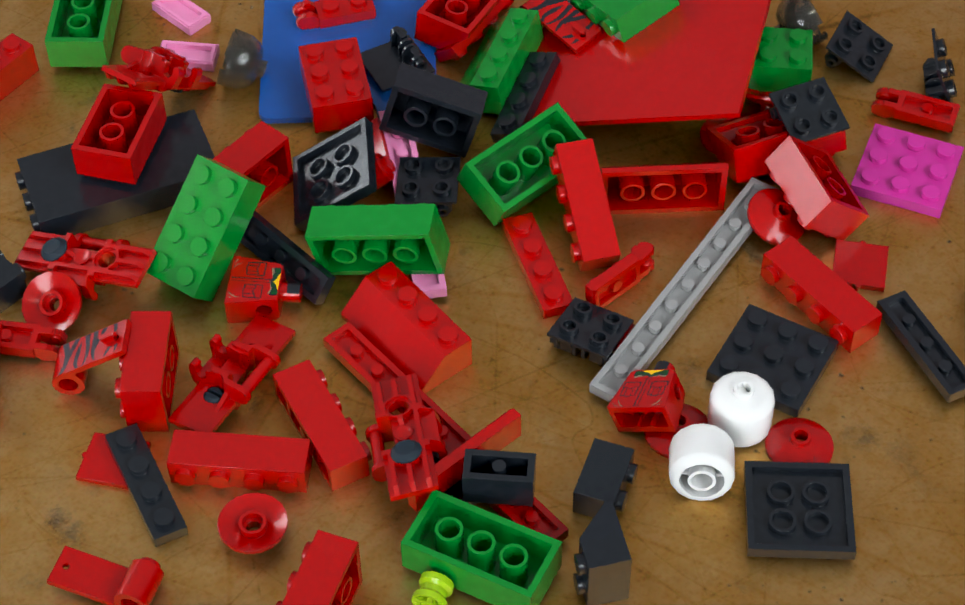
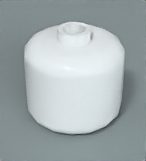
M732 372L722 376L714 383L710 393L707 414L708 424L715 425L726 431L736 448L750 447L760 443L768 435L772 425L775 406L773 389L766 380L753 373Z
M700 423L684 427L673 436L669 446V478L673 488L682 496L697 501L716 499L731 489L735 479V449L733 440L726 431L715 425Z

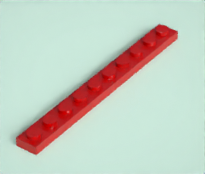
M347 322L323 338L324 347L371 392L372 384L406 376L350 322ZM420 389L423 407L433 408L441 420L442 433L439 435L446 445L447 454H449L470 439L471 436ZM399 408L393 413L400 415L406 412L407 408ZM534 497L533 507L488 504L501 517L559 541L569 537V529L536 497Z

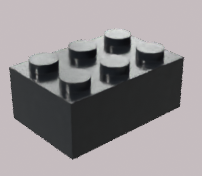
M401 62L379 129L465 158L482 117L488 92Z

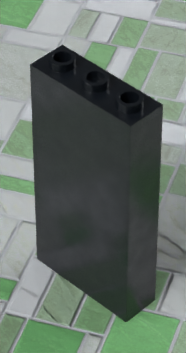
M192 109L167 116V121L136 185L77 174L71 152L73 143L17 159L20 171L15 173L19 189H26V193H23L22 197L27 212L31 210L34 212V214L29 215L34 231L66 235L68 232L76 235L174 206L197 154L213 159L215 156L197 114Z

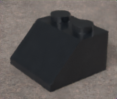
M612 500L603 503L579 538V553L574 554V563L577 573L573 574L574 586L578 595L583 594L586 605H600L629 598L632 558Z

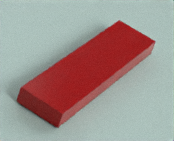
M514 408L509 409L435 463L440 488L438 491L445 492L462 479L465 448L500 451L521 436V414ZM432 492L408 497L409 505L416 512L419 511Z

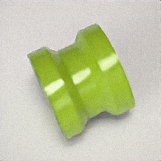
M423 572L419 579L420 588L413 593L411 602L413 605H447L446 598L452 595L455 588L454 583L450 578L439 572Z

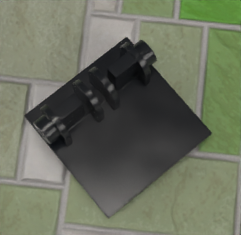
M846 11L825 48L828 50L825 55V63L828 67L834 68L844 62L873 83L893 44L853 14Z
M399 26L391 29L390 42L361 52L364 67L382 92L392 89L401 62L435 73V69L413 39L407 35V31Z
M932 28L934 58H928L923 64L926 96L953 103V98L957 97L955 82L950 78L955 76L953 62L951 59L946 60L945 58L948 53L944 38L938 39L935 28Z
M824 77L769 93V97L774 105L769 109L770 116L773 120L782 121L790 136L808 142L850 128Z
M400 157L394 203L436 204L440 217L448 216L452 211V204H457L459 181L456 178L460 173L461 157Z
M575 297L548 331L547 336L550 337V343L554 344V348L562 349L569 353L572 352L574 356H577L581 350L582 359L585 360L589 355V361L603 367L613 355L612 351L631 327L634 320Z

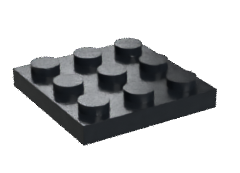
M366 117L292 158L294 224L302 232L307 229L312 206H349L377 191L373 123Z
M749 304L708 368L706 379L715 383L722 376L732 372L756 374L766 380L773 389L774 409L790 416L798 417L835 355L839 341Z
M771 461L744 462L747 557L855 560L856 541L849 464Z

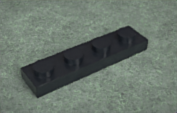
M530 52L490 133L494 143H497L532 120L560 62L557 52Z
M254 211L240 242L261 260L283 265L285 278L288 283H302V294L315 305L323 304L336 277L264 217Z
M904 290L877 301L876 308L883 313V320L947 403L964 397V364L908 293Z
M137 423L106 434V444L155 547L188 535L185 521Z

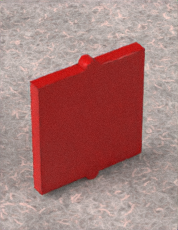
M836 239L832 271L856 291L864 289L884 292L889 246L867 244L863 240L853 242Z
M94 432L87 451L82 453L83 460L76 474V480L128 489L106 444V434ZM146 441V443H147V445H148V447H149V449H150V448H151V442Z

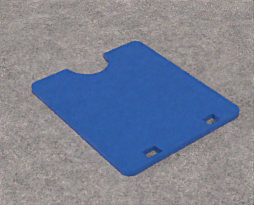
M264 0L259 117L261 121L267 124L313 122L301 74L298 46L357 37L361 53L390 42L391 29L399 26L407 31V35L413 39L435 69L434 74H436V56L434 55L436 47L415 39L417 11L427 0H373L376 9L375 19L322 29L319 27L306 30L297 27V17L294 16L292 6L296 2H302L303 0ZM365 68L373 99V108L379 118L378 111L385 110L392 89L382 92Z

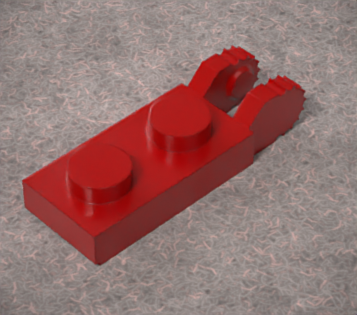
M303 0L302 2H296L292 6L293 14L297 17V27L302 30L319 27L322 29L375 19L376 17L373 0H319L314 2Z
M880 87L875 95L877 100L873 101L870 107L874 115L885 119L893 116L896 119L949 133L953 131L960 110V105L903 89L902 91L893 88L888 89L887 87Z
M645 241L634 245L631 248L630 254L620 261H616L599 276L592 278L585 285L586 301L605 308L641 282L642 278L654 270V259H652V255H654L653 245Z
M0 320V323L3 324L0 354L29 358H35L36 356L42 361L56 362L59 348L55 345L62 346L68 339L67 333L61 329L42 327L41 324Z

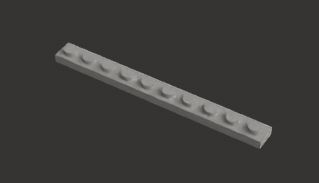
M753 177L749 180L590 382V393L610 402L631 372L646 370L752 233L753 229L747 217V207L752 196L762 189L777 188Z

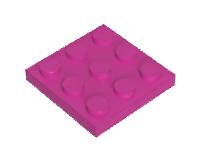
M875 123L851 183V188L857 196L940 219L962 158L964 147Z

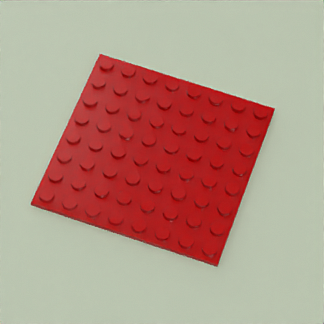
M678 0L679 6L624 43L614 35L609 36L603 27L596 24L602 30V34L578 53L573 52L543 26L544 38L537 52H557L560 62L533 118L557 102L577 126L740 118L771 0Z

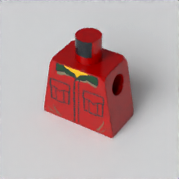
M234 256L224 301L227 322H251L256 315L270 320L279 319L283 302L301 303L302 283H286L284 266L279 263Z
M659 361L654 370H635L631 372L608 404L607 409L618 432H676L685 399V391L677 376L675 367L670 362Z

